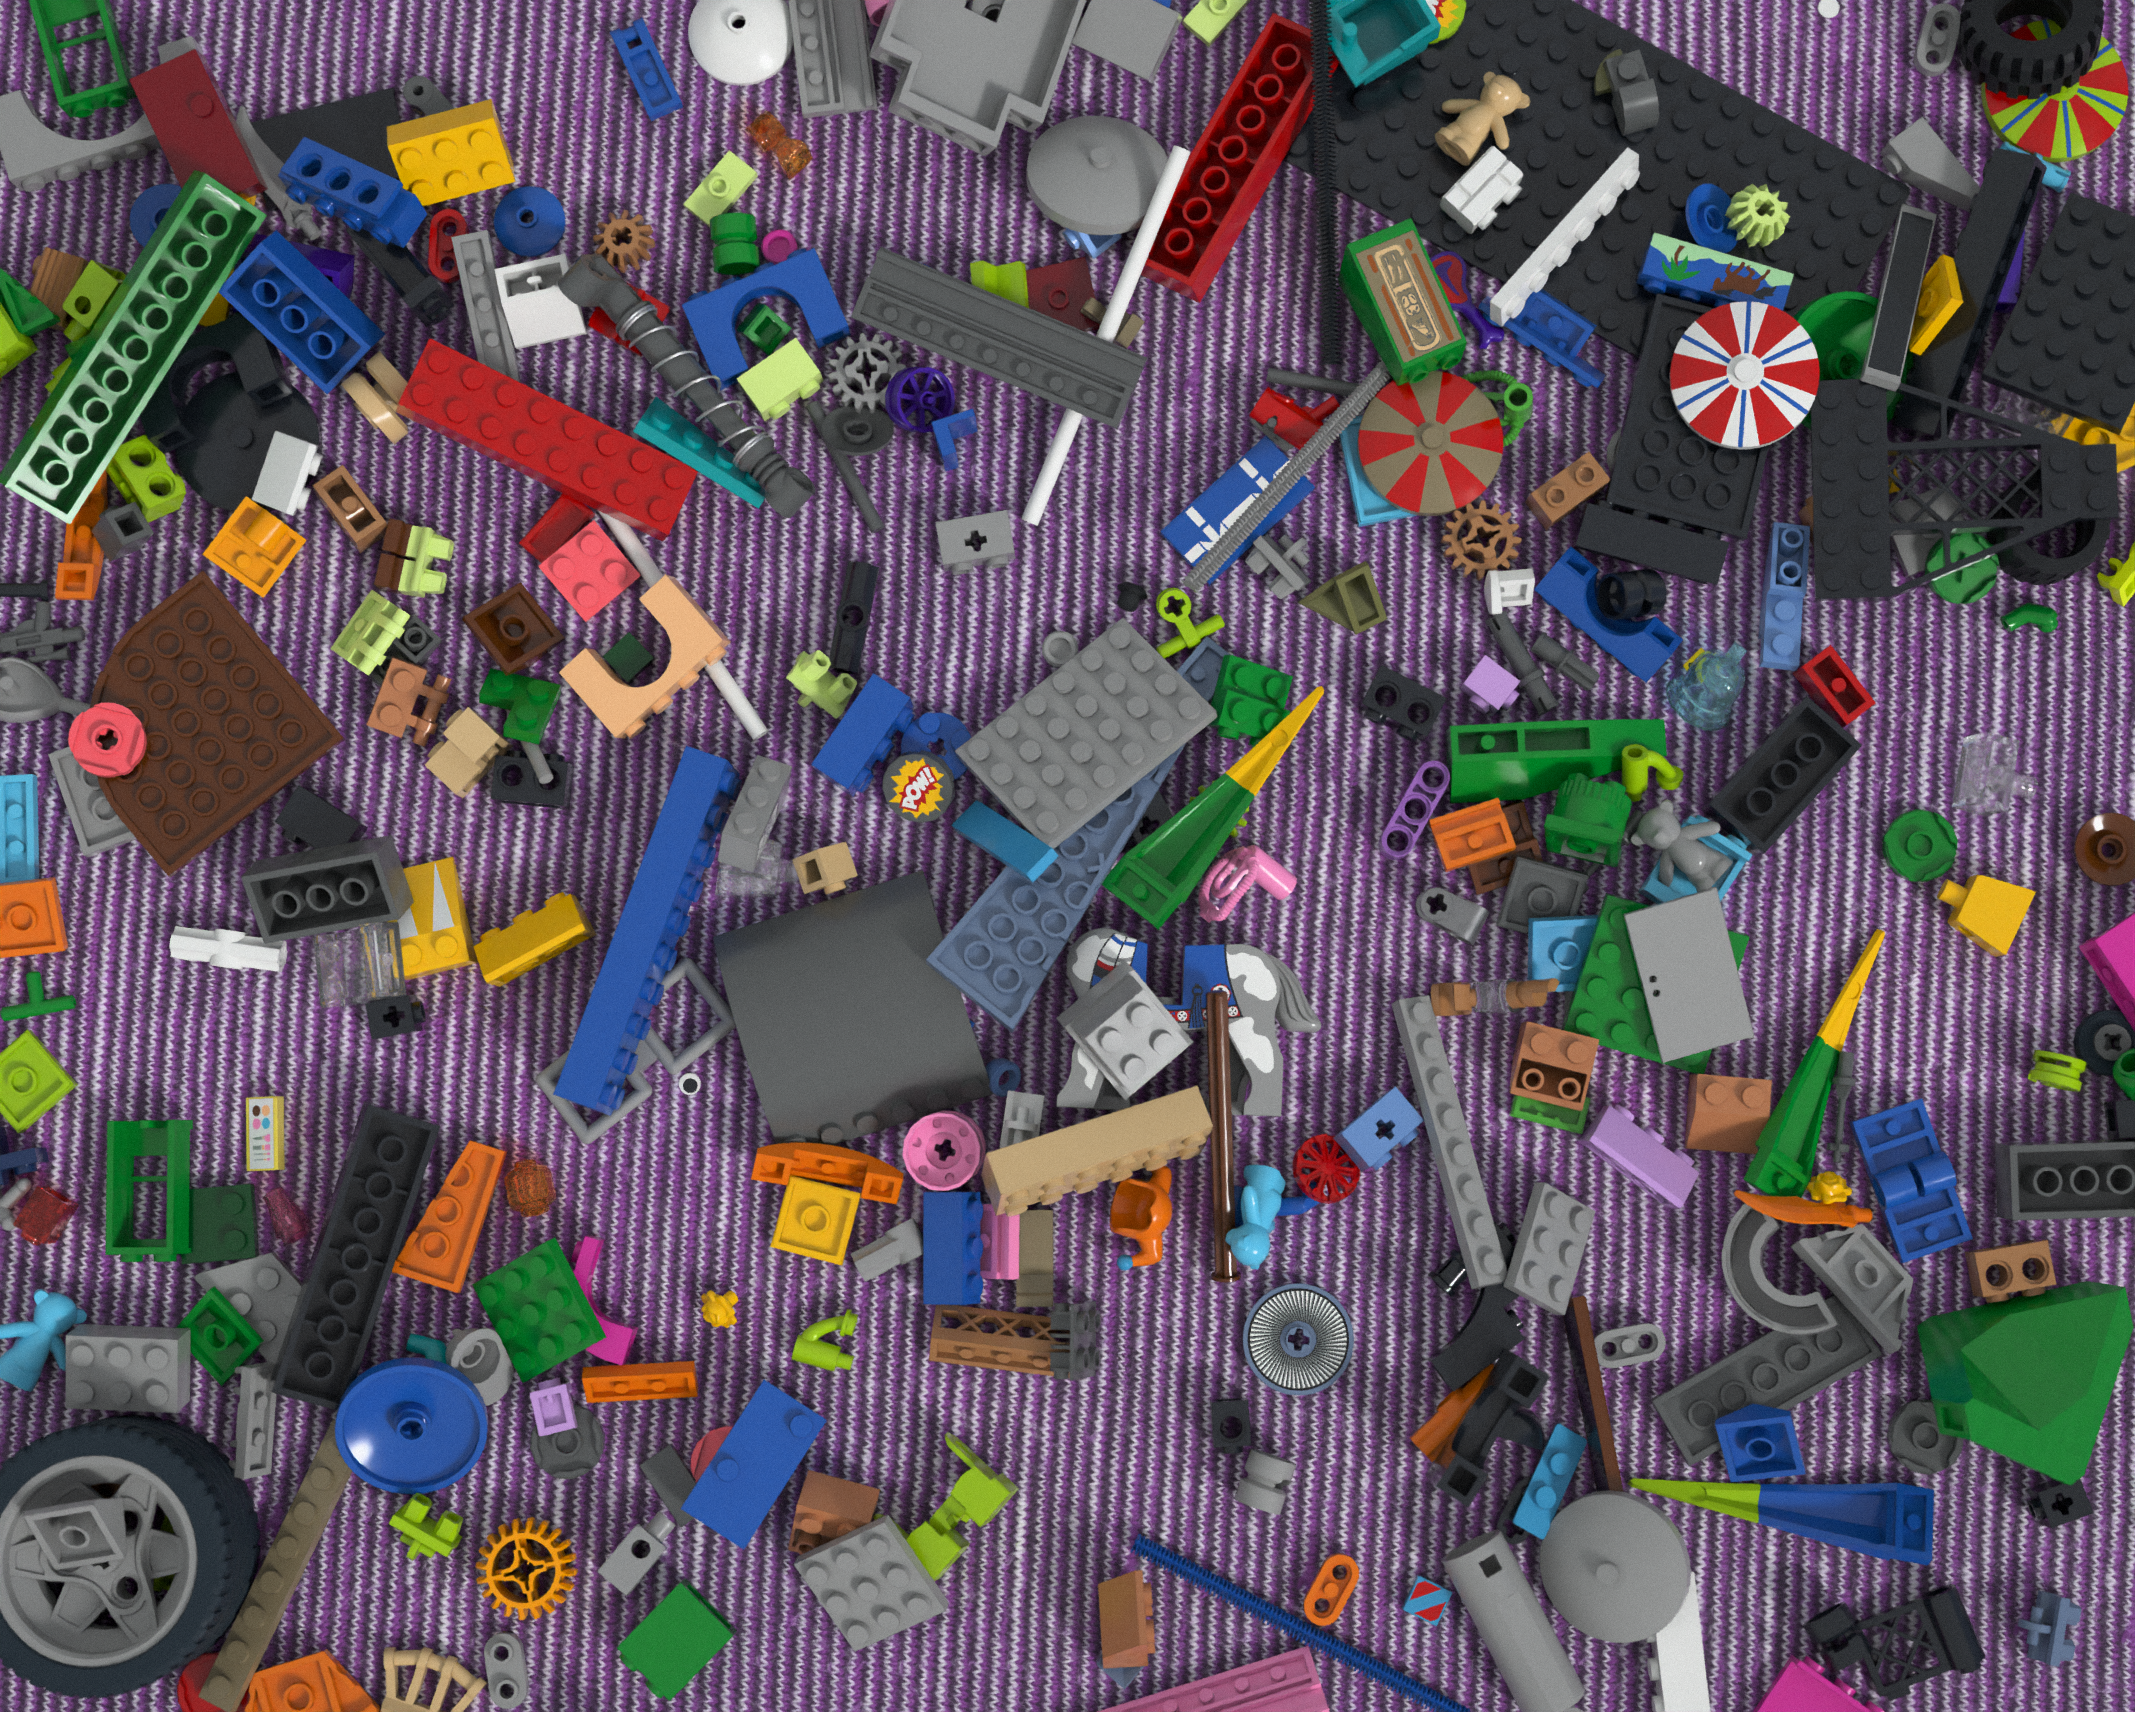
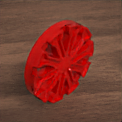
M1321 1134L1307 1139L1298 1147L1293 1157V1175L1299 1188L1309 1198L1320 1203H1336L1345 1199L1355 1190L1360 1180V1169L1335 1141L1334 1135ZM1313 1143L1317 1145L1318 1152L1312 1147ZM1326 1143H1330V1144H1331V1148H1330L1329 1153H1328V1149H1327ZM1340 1149L1344 1153V1155L1339 1158H1336L1338 1151ZM1303 1153L1308 1155L1312 1160L1304 1159V1157L1302 1156ZM1348 1161L1351 1168L1341 1165ZM1301 1168L1309 1169L1310 1173L1308 1175L1302 1174ZM1343 1176L1350 1177V1183ZM1312 1180L1317 1183L1314 1189L1309 1187ZM1325 1185H1327L1328 1196L1323 1192ZM1337 1185L1343 1190V1193L1338 1192Z

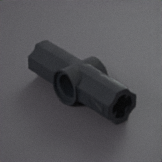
M848 561L841 601L836 611L837 622L829 657L831 662L830 670L859 675L866 635L871 625L870 615L880 570L877 566L864 562ZM851 610H858L863 613V619L859 625L849 626L844 623L845 615Z

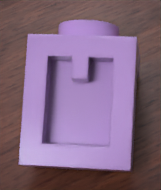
M560 1377L538 1383V1391L529 1393L539 1437L578 1427L570 1390H573L571 1382L561 1385Z

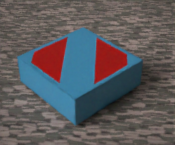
M1417 1574L1402 1609L1437 1626L1453 1592Z

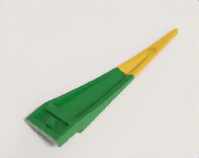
M1322 686L1317 687L1220 778L1146 839L1127 852L1107 875L1102 886L1159 930L1181 902L1185 903L1324 694V688Z
M1877 929L1874 932L1755 1143L1758 1152L1750 1163L1743 1180L1765 1196H1798L1801 1198L1811 1180L1817 1143L1833 1077L1839 1061V1052L1842 1051L1855 1009L1884 939L1885 931Z

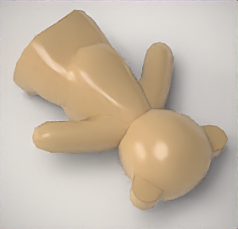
M1487 72L1483 77L1485 86L1482 89L1480 100L1450 99L1442 104L1444 112L1448 114L1460 113L1457 121L1449 124L1446 128L1442 127L1435 134L1436 142L1444 153L1460 164L1468 166L1479 152L1490 131L1494 133L1496 144L1500 149L1504 150L1509 147L1510 141L1503 116L1512 113L1517 108H1526L1530 104L1529 96L1522 93L1520 86L1513 79L1504 75H1495L1493 72Z

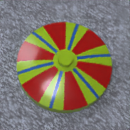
M2045 19L2026 24L2011 33L2010 36L2026 41H2037L2052 37L2062 29L2052 20ZM2102 35L2097 58L2093 60L2091 69L2086 75L2080 76L2079 82L2072 87L2066 88L2062 86L2060 93L2049 97L2047 93L2040 94L2039 99L2029 100L2028 96L2018 95V98L2014 99L2006 97L2007 93L1999 91L1996 94L1986 89L1987 84L1985 82L1981 84L1984 113L1996 135L2003 142L2006 141L2010 145L2032 155L2035 152L2043 155V160L2047 162L2075 160L2097 149L2118 127L2125 113L2128 100V80L2124 65L2116 50Z

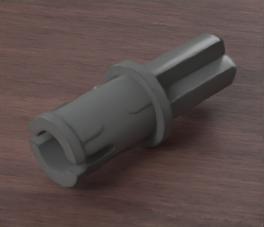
M1545 632L1541 634L1530 650L1556 668V674L1563 673L1586 691L1592 689L1600 677L1597 671L1574 655L1575 650L1571 649V651H1568Z

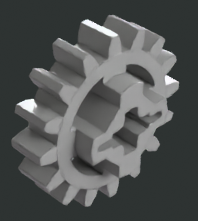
M861 333L860 342L854 343L850 337L847 338L848 348L846 350L840 347L835 349L839 360L830 359L829 361L830 368L836 370V372L828 374L829 382L838 383L832 388L834 395L844 394L841 401L845 407L851 402H855V410L858 413L862 410L863 405L868 406L871 414L875 413L876 404L880 403L886 409L885 393L887 386L879 393H877V390L883 382H890L897 372L906 368L905 364H897L903 358L901 351L891 353L893 342L889 340L884 345H881L878 334H875L872 341H867L865 334ZM872 352L882 355L886 360L879 361L872 355ZM858 354V357L851 365H846L853 356ZM865 361H868L869 368L872 371L870 386H867L866 379L863 376L864 368H866ZM849 387H858L863 391L864 395L855 393Z

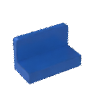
M973 409L931 422L945 471L959 468L953 439L978 431Z

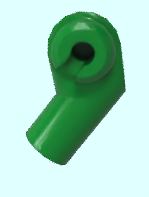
M2031 602L2025 603L2000 617L2003 627L2009 633L2026 623L2037 624L2038 629L2044 633L2052 632L2058 626V620L2056 619L2058 614L2052 607Z

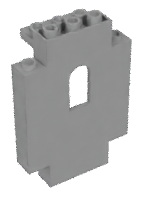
M889 0L869 57L901 71L888 112L983 156H987L997 148L1006 121L1030 133L1033 132L1044 122L1086 0H1003L996 22L964 8L967 0Z

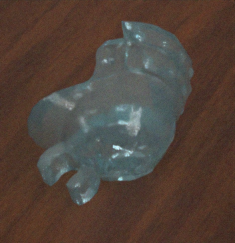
M1734 641L1727 652L1716 649L1702 652L1692 663L1685 676L1681 675L1678 679L1674 678L1667 682L1666 696L1673 710L1686 723L1705 731H1717L1726 727L1731 718L1729 716L1732 711L1730 707L1740 695L1745 684V671L1739 661L1747 650Z

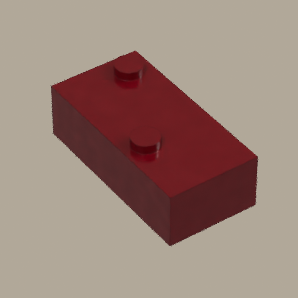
M193 49L129 79L181 188H183L192 172L197 170L206 173L244 200L268 189L205 56L199 51Z

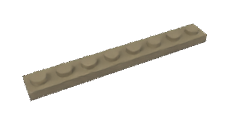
M332 1420L198 1696L226 1712L237 1711L352 1473L337 1447L335 1438L336 1420Z

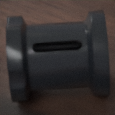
M1455 1249L1450 1252L1451 1257L1436 1272L1431 1271L1428 1274L1434 1283L1450 1298L1454 1297V1290L1468 1277L1463 1257Z

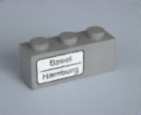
M757 755L723 829L718 856L719 862L750 872L754 871L788 794L792 766Z

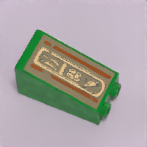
M1407 219L1347 244L1340 268V277L1338 278L1340 280L1339 285L1396 385L1400 386L1407 382L1414 384L1426 378L1429 372L1440 368L1447 370L1457 365L1461 361L1467 341L1412 219Z

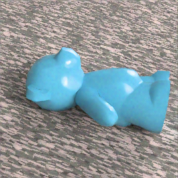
M1248 1165L1244 1167L1243 1175L1247 1181V1186L1244 1187L1241 1195L1243 1225L1231 1229L1227 1233L1225 1241L1231 1246V1251L1238 1262L1250 1266V1269L1258 1270L1260 1264L1269 1254L1271 1245L1268 1234L1275 1229V1222L1273 1220L1280 1210L1281 1194L1286 1182L1280 1171L1265 1165Z
M37 1289L33 1294L34 1301L37 1304L34 1309L33 1321H19L0 1325V1339L17 1337L13 1347L0 1357V1378L25 1391L31 1392L35 1388L49 1352L54 1355L59 1368L66 1371V1346L59 1335L71 1328L73 1324L83 1323L87 1318V1314L83 1309L77 1308L71 1298L59 1292L47 1293L44 1289Z

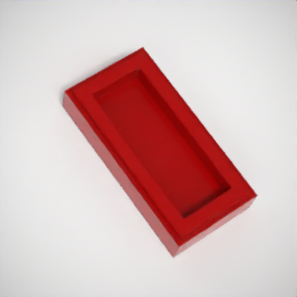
M562 493L519 544L539 562L543 563L579 533L595 514L582 502Z

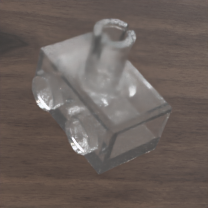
M1991 732L1964 737L1952 808L1980 816H1988L2008 812L2011 794L2023 797L2024 799H2031L2035 795L2037 788L2029 787L2028 784L2038 785L2037 778L2015 772L2020 741Z

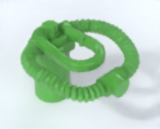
M1483 370L1463 374L1462 378L1471 383L1479 382V380L1489 381L1494 379L1508 385L1504 394L1483 392L1495 404L1498 401H1504V418L1500 419L1502 427L1511 426L1509 432L1503 436V448L1512 443V440H1516V437L1519 436L1518 433L1521 432L1520 429L1524 427V423L1533 414V394L1531 389L1523 383H1517V379H1514V376L1503 371Z

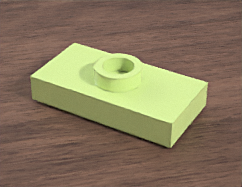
M1200 0L1183 19L1182 25L1210 47L1251 0Z
M729 150L683 205L710 228V219L717 215L726 214L758 177L757 172Z

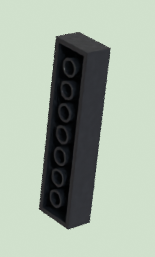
M363 1102L269 1382L272 1393L338 1410L343 1394L357 1377L440 1128L437 1123L370 1102Z

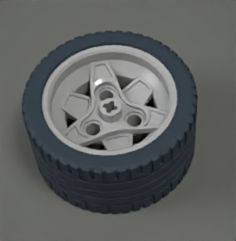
M123 1415L100 1419L50 1433L31 1442L29 1446L21 1448L15 1453V1456L9 1457L2 1464L0 1469V1659L2 1660V1665L8 1670H14V1674L22 1680L27 1679L29 1684L38 1688L41 1686L45 1687V1691L51 1693L61 1692L63 1696L68 1697L79 1695V1698H92L93 1696L104 1698L135 1691L159 1680L205 1653L207 1649L220 1640L221 1636L226 1634L232 1627L231 1623L236 1620L255 1581L253 1577L257 1573L259 1565L257 1557L260 1556V1546L258 1545L260 1529H257L258 1516L257 1512H254L253 1506L255 1504L252 1496H249L247 1492L249 1488L245 1480L242 1481L240 1478L234 1477L235 1469L228 1464L230 1461L229 1457L225 1453L222 1454L218 1446L213 1442L209 1443L206 1441L207 1438L199 1432L194 1433L192 1432L193 1429L185 1425L179 1426L175 1421L162 1420L160 1417ZM100 1483L122 1484L111 1499L123 1498L124 1520L128 1510L133 1511L138 1517L136 1529L130 1528L125 1522L126 1558L55 1570L23 1517L25 1511L92 1499H104L90 1485ZM157 1504L169 1518L175 1534L153 1528ZM175 1574L169 1591L157 1606L153 1591V1578ZM127 1577L136 1580L138 1584L136 1595H131L127 1592L125 1588ZM47 1581L65 1582L58 1599L53 1594ZM107 1608L118 1625L106 1626L94 1624L93 1622Z

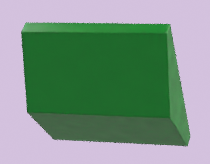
M215 1286L209 1289L176 1327L191 1328L190 1352L221 1386L236 1374V1367L244 1366L257 1354L264 1342L261 1336Z

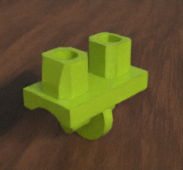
M416 1493L407 1504H404L393 1515L389 1524L403 1532L400 1541L410 1546L406 1556L410 1560L414 1561L420 1552L431 1559L436 1551L448 1557L462 1539L459 1532L463 1518L447 1510L441 1515L438 1522L427 1517L426 1515L433 1502L420 1493Z

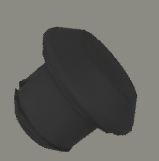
M1126 581L1117 585L1118 590L1121 591L1117 604L1123 610L1128 612L1136 611L1140 599L1148 598L1145 589L1139 585Z

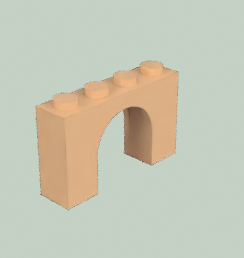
M665 574L639 598L666 630L671 642L669 665L658 680L647 686L632 687L617 676L596 650L589 648L583 649L559 671L561 676L615 738L625 739L628 736L632 739L646 727L644 721L655 712L658 715L667 709L673 702L671 696L680 688L686 690L691 687L700 677L698 672L707 663L712 666L722 659L727 653L724 648L731 643L675 577Z

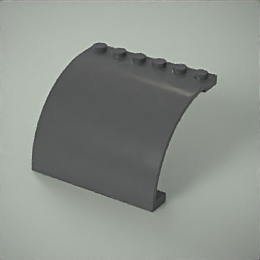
M923 870L713 936L737 1032L776 1144L806 1142L836 1145L994 1094L989 1088L988 1074L961 992L926 964V959L944 938Z

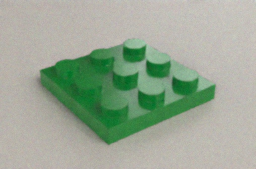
M556 1238L544 1242L472 1284L497 1334L501 1338L522 1383L606 1338Z

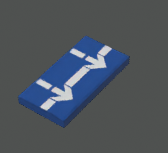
M1268 436L1263 437L1162 529L1160 535L1193 569L1196 563H1199V560H1202V557L1208 554L1207 551L1216 544V541H1219V538L1225 535L1224 532L1231 528L1230 526L1236 522V519L1242 516V513L1245 512L1244 510L1248 509L1247 507L1256 500V497H1259V494H1262V491H1265L1264 488H1267V485L1273 481V478H1276V475L1282 472L1281 470L1284 469V466H1287V463H1290V460ZM1304 475L1300 477V480H1297V483H1294L1295 486H1292L1289 492H1286L1287 495L1283 496L1284 498L1278 502V505H1275V508H1272V511L1266 514L1267 517L1258 524V527H1255V530L1249 533L1250 536H1246L1247 539L1241 543V546L1239 545L1238 549H1235L1236 551L1229 555L1230 558L1221 565V568H1218V571L1212 574L1213 577L1206 583L1208 586L1254 546L1253 542L1260 535L1265 536L1315 490V486Z

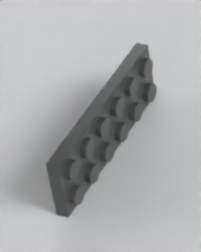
M1834 1293L1824 1298L1840 1326L1814 1335H1792L1771 1329L1650 1399L1688 1466L1694 1465L1721 1449L1715 1426L1716 1419L1750 1404L1788 1410L1882 1355L1867 1329Z

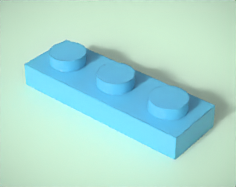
M37 775L0 776V883L39 879Z

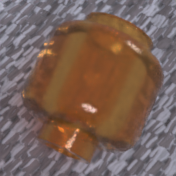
M533 1159L517 1162L514 1164L515 1169L510 1171L504 1178L510 1208L520 1212L523 1217H533L548 1212L550 1210L549 1206L556 1199L550 1168L545 1165L536 1164V1160Z

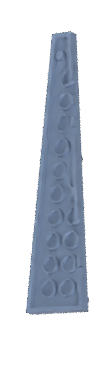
M1206 637L1177 672L1210 704L1224 655L1231 654L1209 637ZM1186 743L1054 848V851L1058 854L1057 859L1034 882H1031L1007 866L926 959V964L1013 1033Z

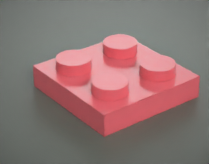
M594 520L538 566L585 622L641 577L639 572Z

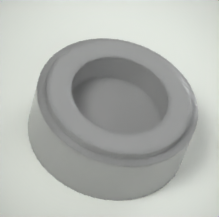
M1065 631L1052 632L1043 641V658L1050 666L1060 668L1078 654L1076 639Z

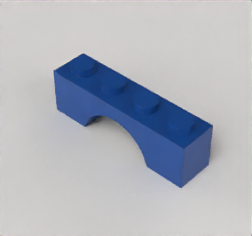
M1570 546L1534 590L1541 595L1547 604L1557 608L1569 618L1573 626L1583 630L1593 638L1603 651L1611 653L1624 664L1632 675L1639 677L1647 683L1673 654L1683 639L1655 616L1643 621H1629L1625 619L1610 620L1602 615L1596 600V579L1599 569Z

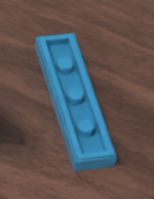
M978 800L951 825L958 834L1031 882H1034L1058 857V854L1052 847Z

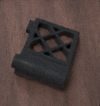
M1954 1584L1932 1589L1917 1599L1859 1620L1853 1626L1855 1630H1864L1876 1625L1888 1631L1881 1650L1873 1647L1872 1653L1878 1655L1875 1664L1870 1653L1863 1657L1879 1696L1887 1695L1890 1701L1910 1694L1908 1686L1950 1670H1959L1960 1674L1976 1671L1982 1666L1980 1661L1986 1656ZM1917 1610L1921 1620L1916 1637L1896 1628L1901 1615ZM1893 1619L1891 1626L1883 1623L1885 1621ZM1925 1631L1930 1643L1922 1640ZM1894 1634L1913 1641L1906 1661L1886 1653ZM1919 1644L1933 1650L1939 1664L1926 1669L1911 1664ZM1886 1658L1902 1665L1903 1668L1899 1678L1883 1685L1878 1674L1883 1659ZM1909 1669L1916 1672L1906 1676Z

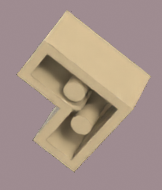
M469 707L464 711L458 710L446 722L448 728L442 734L449 740L446 743L441 741L436 744L429 752L428 757L430 759L425 764L434 775L461 798H464L494 767L495 755L504 756L507 750L513 747L482 716Z

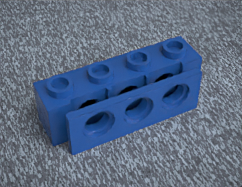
M306 137L301 140L278 174V177L287 188L285 193L293 201L301 205L307 202L328 218H332L333 215L339 217L350 228L356 231H360L362 228L386 245L392 242L404 248L427 216V212L417 196L403 189L401 181Z

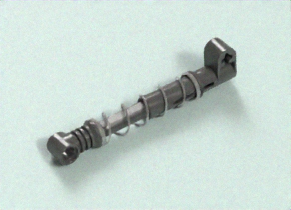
M580 255L558 281V287L561 292L578 306H600L616 324V332L619 334V337L622 340H630L629 347L635 346L653 366L651 372L657 370L676 391L673 397L678 395L683 399L688 397L702 412L695 419V422H699L705 416L719 431L724 439L718 444V447H721L728 441L736 450L733 464L740 471L753 475L755 481H759V486L765 488V498L769 505L780 515L792 518L816 492L812 481L799 469L789 467V463L783 460L782 455L777 453V450L774 448V440L771 435L765 432L762 426L748 427L741 419L743 414L742 403L739 401H725L719 394L721 388L720 378L709 376L706 370L698 363V354L694 351H688L676 338L675 328L663 324L656 316L657 308L650 301H643L603 255ZM708 378L717 380V391L707 381ZM736 403L740 406L739 416L729 404ZM758 428L762 430V433L755 434L751 429Z

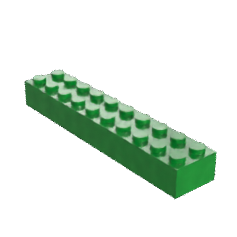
M197 170L192 172L0 473V483L69 525L71 524L267 216L265 213L206 173Z

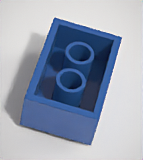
M873 673L811 765L817 774L854 797L857 791L863 793L874 778L871 770L878 761L884 763L894 749L895 745L892 744V740L897 732L904 733L912 723L915 715L912 713L914 706L911 698Z

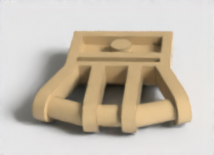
M386 1647L383 1658L386 1673V1697L381 1705L380 1712H445L441 1709L452 1678L463 1686L467 1692L451 1712H464L487 1682L482 1677L477 1679L458 1662V1658L450 1655L445 1658L433 1654V1649L423 1647L420 1650L397 1651L396 1647ZM416 1665L406 1698L399 1696L398 1666ZM428 1668L441 1672L431 1706L417 1702Z

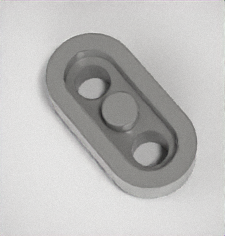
M1937 4L1928 11L1923 19L1913 57L1916 69L1923 75L1930 77L1938 76L1947 69L1952 61L1959 35L1961 17L1959 11L1952 5ZM1935 22H1942L1945 25V30L1937 29ZM1926 55H1933L1937 62L1935 64L1929 63Z
M1638 1323L1604 1330L1594 1336L1599 1365L1606 1368H1617L1654 1360L1663 1353L1666 1344L1663 1332L1657 1326L1650 1323ZM1647 1334L1650 1337L1651 1342L1647 1348L1639 1346L1638 1340L1641 1335ZM1606 1342H1612L1614 1345V1352L1609 1356L1604 1355L1602 1352V1346Z
M503 1631L495 1634L487 1641L484 1648V1658L492 1701L500 1708L512 1709L519 1706L526 1699L529 1692V1681L521 1639L512 1632ZM499 1646H504L508 1649V1658L501 1659L498 1657L496 1650ZM503 1684L513 1686V1696L503 1694Z

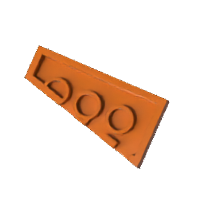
M473 1140L469 1141L446 1177L445 1183L437 1196L426 1209V1213L405 1242L406 1245L395 1260L392 1269L393 1273L455 1293H461L507 1151Z

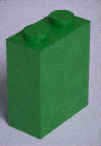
M684 1578L624 1639L617 1649L621 1652L619 1658L631 1671L635 1672L638 1669L648 1679L646 1685L654 1695L660 1699L665 1696L671 1701L734 1636L737 1629Z

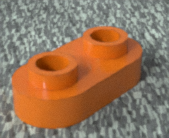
M1334 1553L1328 1556L1322 1563L1303 1600L1304 1612L1312 1623L1326 1626L1338 1619L1359 1579V1568L1352 1557L1344 1553ZM1337 1565H1342L1346 1568V1574L1342 1578L1333 1576V1569ZM1320 1598L1328 1601V1608L1324 1611L1315 1609V1602Z

